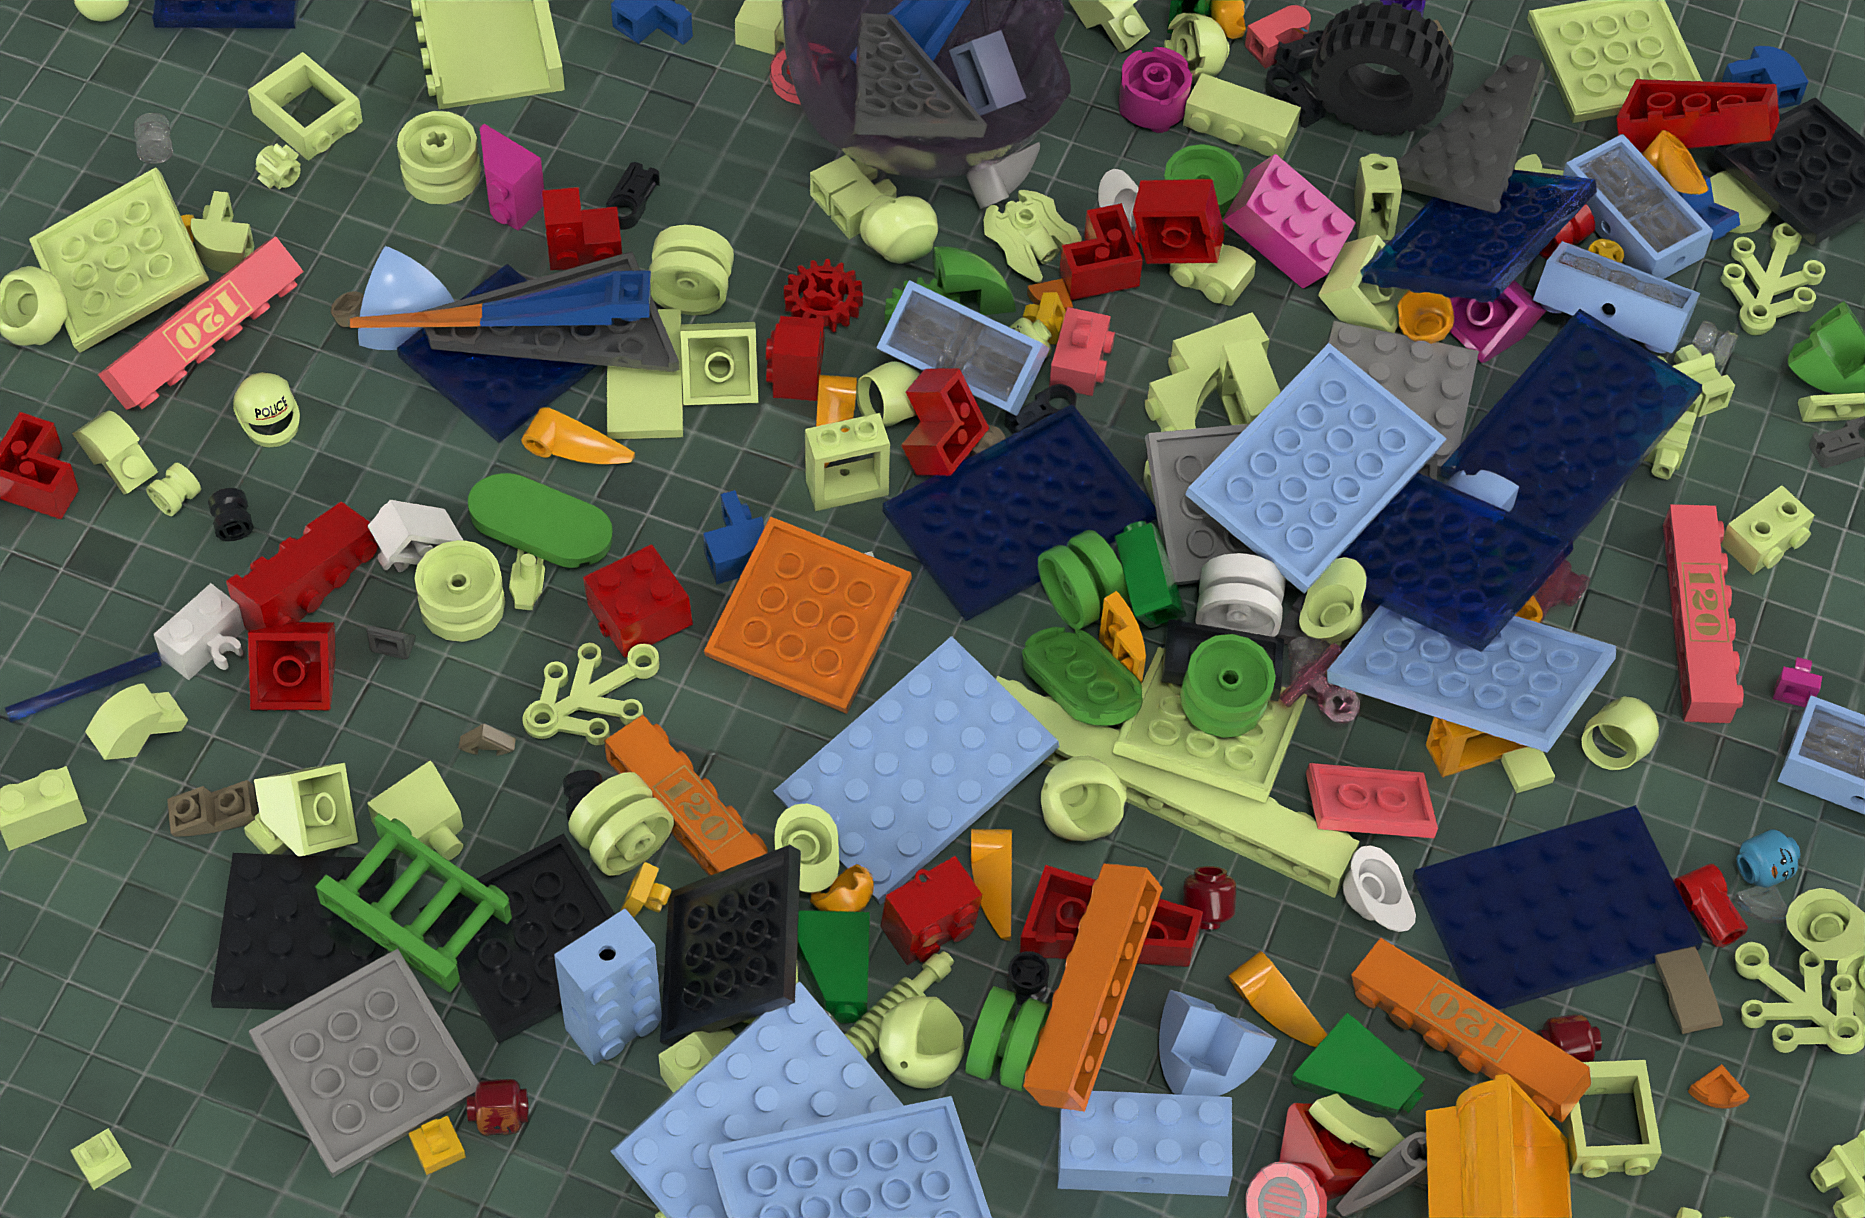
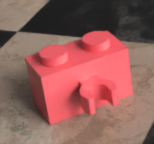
M1067 307L1051 364L1049 387L1055 384H1063L1071 387L1075 393L1093 396L1096 382H1104L1107 369V361H1103L1104 353L1111 354L1114 344L1115 332L1109 331L1111 316Z

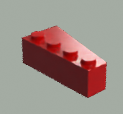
M1636 79L1616 118L1618 136L1623 134L1639 152H1644L1662 130L1673 134L1686 148L1771 141L1780 121L1777 84Z
M341 501L307 524L302 537L296 539L290 536L281 542L278 553L269 560L261 556L252 562L250 569L253 571L243 578L235 574L226 580L230 598L239 604L245 629L251 631L299 622L308 613L315 612L322 604L323 599L331 591L343 586L350 574L360 564L368 562L375 555L379 545L368 528L370 522Z
M1045 865L1021 934L1020 953L1033 951L1044 958L1066 959L1073 949L1079 932V922L1086 913L1092 896V886L1096 879ZM1159 898L1137 964L1189 967L1201 930L1203 911Z

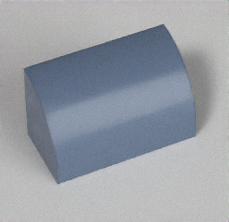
M1001 30L949 50L968 103L980 116L1026 98Z

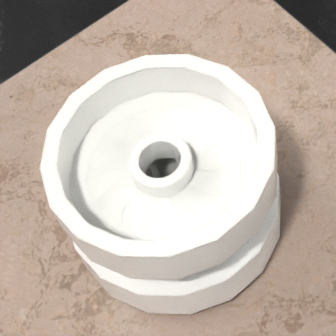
M1235 553L1212 558L1202 566L1198 591L1200 595L1195 622L1201 625L1275 637L1280 631L1283 607L1281 604L1284 597L1286 578L1281 575L1272 561L1256 555Z

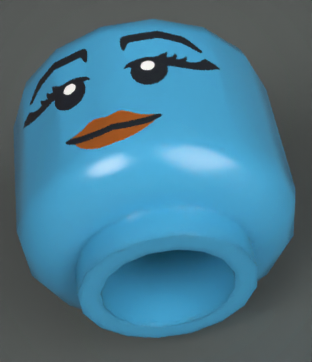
M1771 829L1745 840L1740 847V854L1737 855L1736 863L1740 874L1746 882L1754 883L1756 886L1765 889L1795 876L1798 869V859L1801 854L1793 838L1786 837L1782 832Z

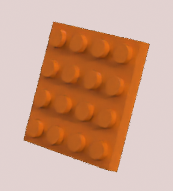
M770 516L704 649L705 656L847 714L912 579L911 572Z

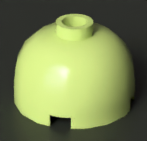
M1196 13L1176 15L1168 29H1173L1171 40H1165L1164 48L1176 51L1186 59L1188 68L1192 73V84L1197 83L1201 73L1216 77L1222 70L1229 55V43L1222 27L1218 22L1205 15Z

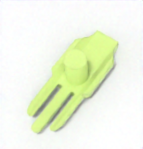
M520 549L517 551L516 562L512 564L509 590L514 600L515 609L533 610L534 604L543 590L545 576L544 559L537 557L536 564L534 555L530 553L524 554V551Z

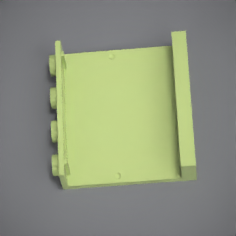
M411 0L413 16H421V21L415 22L418 42H426L427 47L420 48L424 70L431 69L432 73L425 75L429 96L436 95L439 110L565 90L563 67L548 0Z

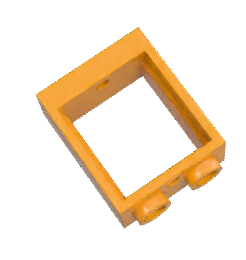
M1433 717L1426 742V747L1441 777L1501 759L1504 753L1528 747L1437 717Z

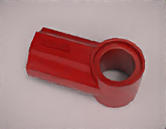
M1710 863L1673 880V891L1678 903L1685 911L1694 912L1715 947H1726L1735 943L1736 940L1746 934L1748 926L1727 896V884L1717 866Z

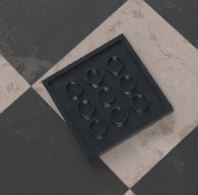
M1816 97L1779 115L1780 121L1771 141L1721 145L1715 149L1712 157L1713 160L1812 245L1865 218V138Z
M564 833L476 879L486 887L489 885L498 887L508 896L512 919L508 924H505L494 915H491L455 959L457 960L456 965L460 982L498 1044L562 1010L554 954L615 915ZM460 892L429 928V931L441 948L445 946L478 906V904ZM427 905L419 908L420 913Z
M789 844L671 891L668 899L660 1042L671 1047L693 1032L704 1031L712 1033L757 1017L765 1012L795 1003L801 850Z
M233 853L211 994L213 1008L287 1010L387 955L386 948L322 905L316 890L317 884L325 875H328L337 882L341 879L346 880L364 858ZM386 858L358 890L359 897L370 905L372 902L378 903L395 883L397 873L396 859Z

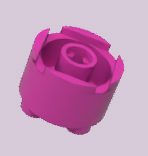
M1153 47V51L1142 53L1141 49L1128 56L1121 71L1118 100L1121 116L1138 126L1149 128L1156 133L1167 132L1170 126L1182 120L1185 115L1186 102L1190 96L1192 73L1188 68L1186 59L1176 51L1164 47Z

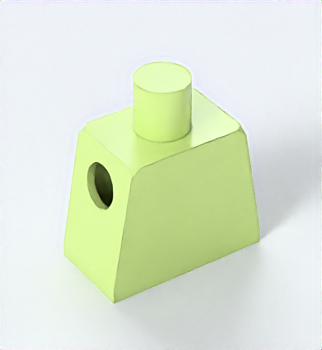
M1369 154L1359 159L1354 194L1358 239L1378 235L1382 240L1394 241L1402 185L1397 160L1393 157ZM1373 201L1381 204L1382 209L1379 212H1372L1371 209H1374Z
M428 761L367 803L371 822L374 826V818L379 813L390 821L396 818L411 830L413 837L432 850L435 849L438 854L448 861L455 858L463 849V844L455 836L463 828L460 809L431 761Z

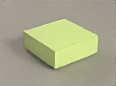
M1524 747L1502 755L1501 762L1516 794L1553 783L1555 775L1543 751Z

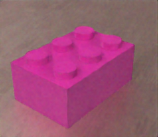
M1276 153L1251 169L1222 220L1303 289L1329 273L1356 224L1353 219Z

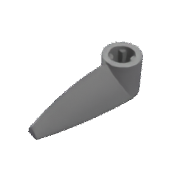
M1040 142L1031 144L966 175L980 209L1008 198L1009 194L1025 180L1039 153Z
M1415 1132L1409 1135L1381 1158L1335 1207L1339 1214L1344 1218L1368 1209L1406 1189L1415 1181L1421 1184H1428L1427 1159L1424 1161L1420 1159L1422 1156L1427 1158L1426 1133Z

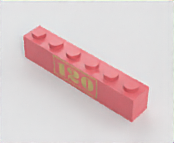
M275 236L259 246L100 372L98 376L126 410L137 405L141 409L145 408L160 396L156 392L160 386L166 382L171 387L187 374L184 367L195 360L199 364L216 351L212 345L220 338L227 342L243 329L239 323L250 315L254 320L268 310L271 306L267 301L275 294L282 298L298 285L294 279L304 271Z
M1670 504L1663 523L1683 719L1684 722L1731 723L1737 708H1742L1744 693L1742 685H1737L1736 681L1740 658L1738 651H1733L1732 646L1736 633V624L1734 618H1729L1728 612L1732 601V590L1730 585H1725L1724 578L1728 570L1727 554L1721 552V544L1724 539L1723 521H1718L1716 506Z

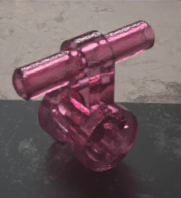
M1558 557L1544 571L1538 583L1539 588L1535 594L1543 613L1541 624L1550 607L1556 606L1563 600L1570 607L1574 606L1590 582L1588 576L1585 574L1579 576L1571 571L1572 566L1570 562Z
M1332 643L1313 663L1308 661L1298 671L1300 675L1279 697L1287 707H1291L1312 686L1318 692V707L1331 720L1337 723H1347L1353 720L1360 709V701L1355 692L1328 683L1327 678L1323 675L1343 651L1336 643ZM1337 695L1344 702L1340 708L1335 706V703L1332 701Z

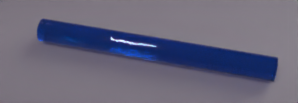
M157 651L4 708L9 721L12 722L162 666Z

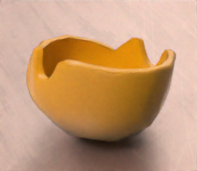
M1243 0L1211 1L1212 19L1219 23L1228 38L1237 39L1245 34L1246 26L1243 17L1245 14V2Z
M1420 285L1409 289L1398 302L1400 329L1403 335L1415 342L1426 341L1432 344L1445 339L1453 327L1454 311L1448 294L1437 286Z
M858 864L853 865L836 878L826 894L812 892L810 903L819 911L862 912L873 894V876L867 868Z

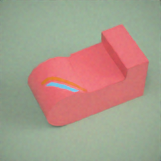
M1299 5L1287 6L1248 25L1245 47L1266 69L1277 63L1274 57L1280 41L1286 44L1302 39L1304 34L1309 33L1311 14L1307 9Z

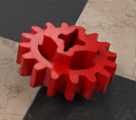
M826 259L823 266H818L815 260H811L809 269L799 265L797 266V275H788V285H784L785 311L791 312V317L825 319V326H829L832 332H836L838 323L848 327L850 326V317H859V307L863 306L862 281L856 280V272L854 270L845 273L844 263L842 262L836 267H832L830 259ZM804 289L803 297L800 299V293ZM847 293V299L843 302L844 294Z

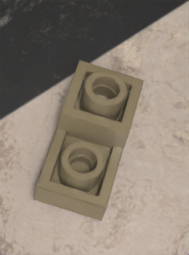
M248 780L214 792H210L202 786L167 799L170 831L174 837L203 835L241 827L254 821L255 815L258 814L255 786Z
M1696 947L1655 955L1656 969L1669 994V1007L1682 1034L1722 1026L1723 1019Z

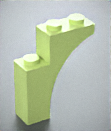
M1253 312L1173 341L1171 357L1168 359L1172 375L1151 382L1149 384L1148 399L1145 400L1146 412L1152 421H1157L1161 432L1196 429L1195 420L1205 400L1217 386L1223 344L1259 337L1267 356L1269 338Z

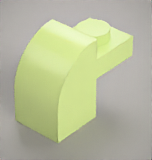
M1068 0L1086 29L1099 24L1103 26L1119 53L1128 50L1150 32L1133 5L1138 0Z
M214 191L211 204L204 207L203 219H191V230L196 251L202 263L214 271L227 273L251 254L255 246L250 224L232 222L234 215L229 193Z
M113 411L101 413L72 433L93 464H103L123 494H128L158 473L138 444L139 437Z
M143 683L128 687L108 699L96 712L85 732L104 760L137 757L150 734L182 731L188 719L169 692L150 693Z

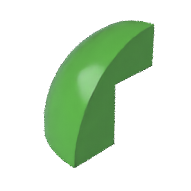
M950 246L934 247L932 264L935 279H937L938 287H944L945 293L975 290L978 310L982 315L1016 312L1014 298L1007 282L990 262L965 249Z
M1844 300L1810 326V337L1793 346L1788 356V365L1806 383L1825 392L1834 394L1865 393V331Z

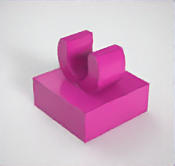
M1796 657L1794 668L1783 667L1776 682L1772 699L1806 707L1811 695L1817 697L1823 676L1810 673L1811 660Z

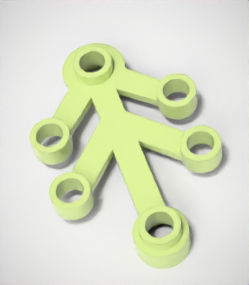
M1786 222L1776 226L1770 238V247L1774 251L1766 273L1753 255L1755 250L1754 242L1747 237H1739L1733 243L1731 255L1741 265L1735 263L1726 265L1721 276V282L1730 288L1742 306L1739 312L1741 327L1751 335H1763L1771 330L1775 325L1776 318L1797 311L1807 312L1811 310L1816 294L1812 289L1801 286L1807 284L1817 285L1822 281L1825 274V267L1821 262L1810 260L1804 264L1801 271L1780 277L1787 256L1797 251L1802 236ZM1745 271L1759 290L1756 299L1743 283ZM1809 271H1814L1817 275L1811 274ZM1728 274H1734V275H1736L1738 278H1733V277L1729 276ZM1797 288L1791 299L1770 304L1774 295ZM1802 297L1807 299L1808 301H1802L1799 298Z
M594 643L583 644L578 649L579 663L570 696L557 703L559 688L564 687L568 682V670L562 662L554 661L549 663L544 669L545 683L540 700L530 704L523 714L525 731L530 736L538 739L550 738L557 732H565L586 736L588 742L593 745L605 744L604 740L610 737L607 721L602 718H594L587 721L569 717L568 715L577 710L620 717L621 722L625 725L643 714V706L638 700L627 699L621 701L602 696L636 677L648 679L654 676L660 666L659 654L656 648L649 644H638L632 647L628 652L627 664L590 684L594 669L598 668L602 662L601 649ZM593 653L596 657L589 660L585 659L584 655ZM640 663H648V664H650V665L647 666V667H639V666H638ZM553 672H560L563 674L559 678L550 677V675ZM630 709L638 711V713L633 716H628L625 714V712ZM540 719L549 720V722L545 724L537 723V721ZM596 728L604 730V732L600 735H594L591 733V731Z
M1748 942L1738 947L1735 953L1738 973L1749 980L1759 979L1789 1002L1763 1003L1759 1000L1746 1001L1742 1005L1741 1015L1742 1022L1747 1027L1760 1028L1767 1020L1809 1019L1820 1026L1795 1028L1790 1024L1776 1026L1772 1032L1773 1046L1776 1050L1783 1053L1794 1051L1798 1044H1827L1833 1051L1840 1054H1853L1864 1048L1865 1025L1858 1017L1853 1015L1856 981L1852 976L1839 974L1831 980V996L1837 1001V1015L1835 1016L1823 1007L1821 976L1825 971L1824 959L1814 955L1811 951H1806L1800 956L1799 968L1804 976V992L1769 965V953L1763 945L1756 942ZM1809 962H1815L1819 964L1816 967L1806 966V964ZM1749 963H1756V964H1758V965L1749 966V965H1747V964H1749ZM1848 986L1850 989L1847 991H1840L1837 989V987ZM1752 1011H1757L1761 1013L1759 1016L1756 1017L1748 1015V1013ZM1847 1034V1035H1850V1036H1852V1037H1850V1038H1842V1037H1840V1036ZM1783 1035H1788L1792 1037V1039H1790L1789 1041H1782L1779 1039V1037Z

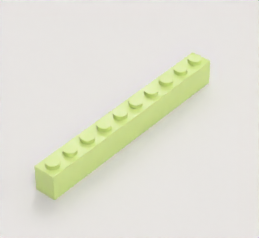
M997 676L996 680L1058 740L1060 747L1042 762L1043 764L1053 768L1056 764L1076 756H1091L1099 759L1118 776L1121 785L1126 790V802L1333 898L1336 897L1347 872L1351 868L1353 854L1357 851L1360 842L1353 839L1346 831L1318 829L1313 817L1304 812H1294L1281 806L1271 797H1268L1267 802L1264 803L1114 754L1115 741L1121 729H1113L1107 725L1099 726L1080 722L1070 716L1052 697H1043L1028 690L1018 681H1008Z

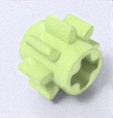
M278 144L265 147L256 158L257 167L255 169L261 173L257 179L269 189L273 186L278 189L290 187L300 175L301 164L296 161L299 154L287 144L283 148Z

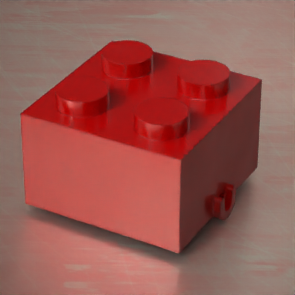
M1140 180L1133 215L1137 226L1135 229V241L1142 245L1146 264L1218 263L1225 230L1213 180Z
M652 544L583 577L587 603L599 621L598 626L602 635L605 638L608 636L611 638L624 658L628 657L630 649L638 644L652 645L693 625L688 594Z
M953 856L929 871L925 869L918 870L915 874V879L887 894L880 927L906 965L916 960L925 962L934 953H938L940 946L952 939L954 942H959L974 931L983 894L958 858ZM924 875L926 882H922L919 876Z

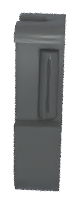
M1865 416L1847 421L1841 429L1818 435L1816 431L1813 433L1809 448L1821 467L1829 468L1865 456V439L1858 432L1861 429H1865Z

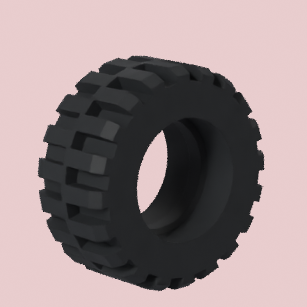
M1373 1L1367 6L1364 3L1356 4L1350 10L1347 8L1336 14L1335 18L1330 20L1324 29L1311 72L1313 89L1319 101L1323 100V107L1329 113H1335L1336 119L1343 124L1348 122L1354 125V129L1361 132L1364 129L1373 131L1374 135H1383L1384 132L1391 133L1392 136L1401 135L1405 130L1413 132L1421 128L1422 125L1430 123L1436 117V114L1441 111L1454 68L1453 49L1442 30L1437 31L1438 26L1430 18L1424 19L1421 17V12L1413 8L1409 11L1402 8V4L1392 3L1391 5H1383V1ZM1365 64L1384 65L1396 70L1400 74L1381 73L1369 68Z

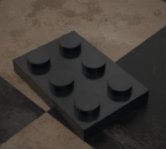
M1168 619L1161 682L1182 686L1191 655L1197 647L1214 636L1234 634L1249 638L1257 643L1273 661L1276 678L1270 700L1279 701L1282 687L1283 638Z

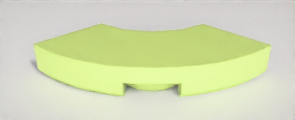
M1337 1093L1316 1100L1308 1110L1323 1127L1347 1144L1352 1142L1361 1148H1371L1368 1151L1369 1155L1383 1158L1405 1139L1385 1117L1375 1118L1364 1114L1350 1106Z

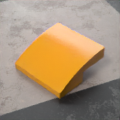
M1115 591L1104 598L1099 641L1142 684L1146 662L1143 636L1132 611L1121 595Z

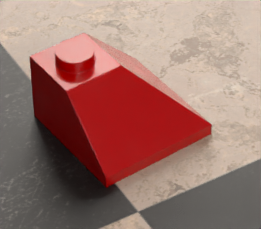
M292 622L248 632L250 710L331 709L336 661L335 622Z
M1294 1103L1288 1108L1279 1162H1297L1311 1169L1317 1176L1314 1178L1318 1181L1319 1186L1324 1188L1327 1201L1348 1193L1374 1166L1365 1148L1358 1147L1352 1142L1347 1144L1323 1127L1308 1111L1313 1104Z

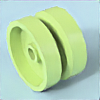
M431 111L420 114L408 121L400 131L397 149L401 162L402 179L406 190L416 199L429 204H449L460 201L473 192L480 182L481 165L478 155L477 136L473 126L466 119L451 112Z
M684 224L671 226L661 231L655 239L652 263L648 270L651 271V296L653 301L665 309H681V314L685 315L710 314L720 309L726 301L729 286L728 277L731 274L734 261L733 248L729 242L717 232L702 226Z
M456 540L442 543L431 549L418 563L414 580L422 620L432 633L445 640L464 642L481 638L492 631L502 619L505 608L502 576L498 560L489 549L475 542Z
M626 772L607 779L590 791L572 812L568 826L569 832L577 842L590 851V858L606 875L611 876L620 875L634 869L660 849L672 831L674 818L661 801L653 798L652 790L635 772Z

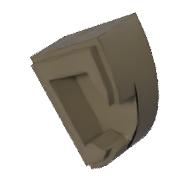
M482 724L460 736L458 749L478 755V749L497 750L496 756L504 755L514 751L516 738L487 724Z

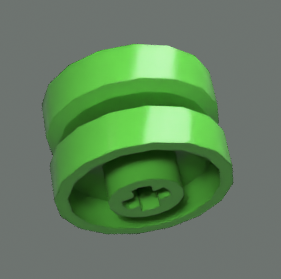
M1200 144L1187 146L1174 153L1166 164L1164 180L1212 179L1223 220L1243 185L1244 174L1240 163L1231 153L1217 146ZM1223 222L1224 230H1229L1230 227Z
M1086 530L1072 537L1068 541L1067 547L1058 544L1041 553L1038 557V570L1045 592L1054 609L1071 628L1080 630L1099 619L1100 612L1102 613L1104 598L1115 591L1121 595L1127 604L1129 603V592L1123 568L1112 548L1096 531Z
M1234 634L1218 635L1202 642L1191 655L1183 680L1180 698L1184 713L1193 725L1206 734L1222 738L1241 736L1254 729L1263 718L1273 692L1276 678L1273 661L1261 646L1246 637Z
M993 986L985 1001L972 1038L965 1073L988 1080L993 1076L1001 1058H1003L999 1076L1001 1085L1023 1092L1025 1089L1023 1087L1025 1072L1032 1063L1039 1043V1033L1046 1024L1051 1005L1029 998L1022 1004L1014 1020L1017 1007L1015 993Z

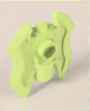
M1019 190V202L1015 203L1013 200L1005 205L1004 213H1000L998 211L999 207L996 205H990L986 209L983 219L984 234L996 241L1004 250L1007 264L1032 281L1041 283L1043 276L1035 257L1042 264L1049 263L1059 254V248H1062V245L1080 242L1082 238L1077 228L1064 221L1057 213L1052 198L1035 191Z

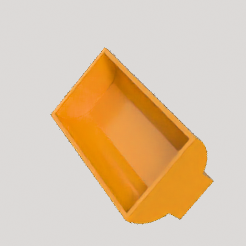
M1508 1073L1495 1075V1080L1479 1083L1468 1088L1457 1098L1456 1106L1426 1111L1429 1218H1572L1568 1139Z

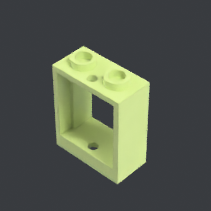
M304 52L248 90L253 114L308 161L317 154L326 151L331 144L345 134L354 131L363 122L359 98ZM313 86L336 106L304 128L281 107Z
M1259 337L1226 343L1222 347L1216 389L1230 425L1250 424L1281 393Z
M880 413L805 429L806 483L815 511L889 495L890 442ZM848 428L849 431L842 432L841 429ZM873 453V458L824 468V463Z
M1646 1060L1583 1062L1590 1067L1591 1085L1584 1095L1634 1093L1643 1144L1586 1147L1578 1101L1562 1123L1563 1134L1568 1139L1570 1174L1583 1173L1586 1177H1600L1608 1172L1625 1171L1627 1175L1638 1176L1654 1170L1662 1151Z

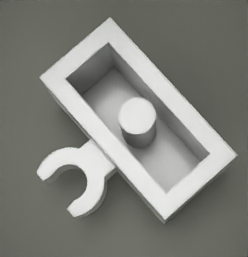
M389 500L368 525L382 550L377 559L384 570H388L394 564L398 572H403L410 564L418 565L424 555L436 546L456 540L463 541L446 510L431 506Z
M210 583L155 632L154 637L161 659L186 679L190 680L212 659L218 668L226 670L229 667L228 662L222 655L226 651H233L236 655L242 656L243 650L236 637L245 630L239 604Z

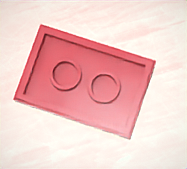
M1309 763L1306 777L1318 829L1435 838L1438 826L1423 772Z

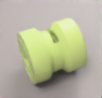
M174 463L166 470V478L154 480L147 486L146 491L152 502L162 512L173 516L182 508V502L185 499H193L201 492V486L186 467L180 463Z

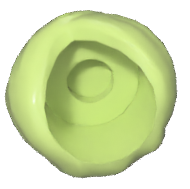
M880 195L870 203L862 214V221L860 223L861 238L869 247L876 250L890 262L903 264L916 261L926 256L933 249V242L938 234L937 216L931 205L922 198L916 196L895 198L889 195Z
M33 266L21 267L18 270L11 271L0 282V334L13 344L22 346L43 345L51 341L60 331L67 318V300L62 293L58 279L51 272Z
M1076 756L1056 764L1048 773L1041 790V805L1044 821L1050 831L1056 836L1071 841H1089L1105 837L1113 832L1124 816V804L1127 799L1126 790L1121 785L1115 772L1099 759L1091 756Z
M909 997L888 1010L881 1020L878 1041L880 1058L898 1081L915 1088L927 1089L937 1087L944 1083L956 1070L964 1055V1028L953 1010L939 998Z

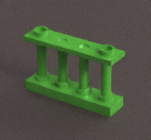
M379 813L374 818L377 834L381 839L346 880L341 879L337 882L328 875L323 877L316 886L320 903L388 951L392 952L398 948L408 965L450 993L460 982L456 965L457 960L455 958L491 915L508 924L512 919L508 902L509 898L498 887L494 885L486 887L413 837L411 830L400 820L393 818L390 821ZM396 848L411 858L413 862L379 902H372L370 905L359 897L358 890L393 849ZM427 870L446 882L411 925L405 924L401 927L391 920L392 916L390 913ZM460 892L478 904V906L443 948L437 947L435 950L423 942L425 940L423 935Z

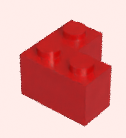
M579 187L542 190L550 271L568 270L622 254L617 207L581 210Z
M1122 203L1087 210L1084 233L1085 241L1065 244L1061 248L1059 272L1070 299L1074 300L1139 287L1143 259Z
M780 316L779 324L776 323L775 330L771 331V338H767L766 360H768L766 382L773 383V398L818 401L819 375H821L825 343V319Z
M960 368L924 369L906 390V394L921 422L901 446L916 475L951 476L989 430V426Z
M19 412L0 443V499L62 519L79 488L71 464L57 460L62 451V446L53 422Z

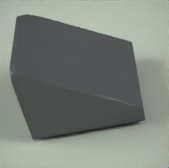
M368 625L366 630L372 652L401 659L409 658L416 640L414 634Z

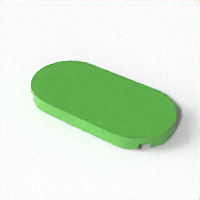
M511 473L491 475L476 483L469 493L468 513L471 517V522L478 531L556 565L574 568L580 567V563L589 561V565L603 559L611 548L612 524L608 516L601 509L524 476Z
M1051 627L1034 633L1025 642V648L1022 650V666L1024 670L1076 720L1091 725H1114L1131 719L1140 711L1143 704L1141 682L1089 633L1075 629V633L1065 632V627Z

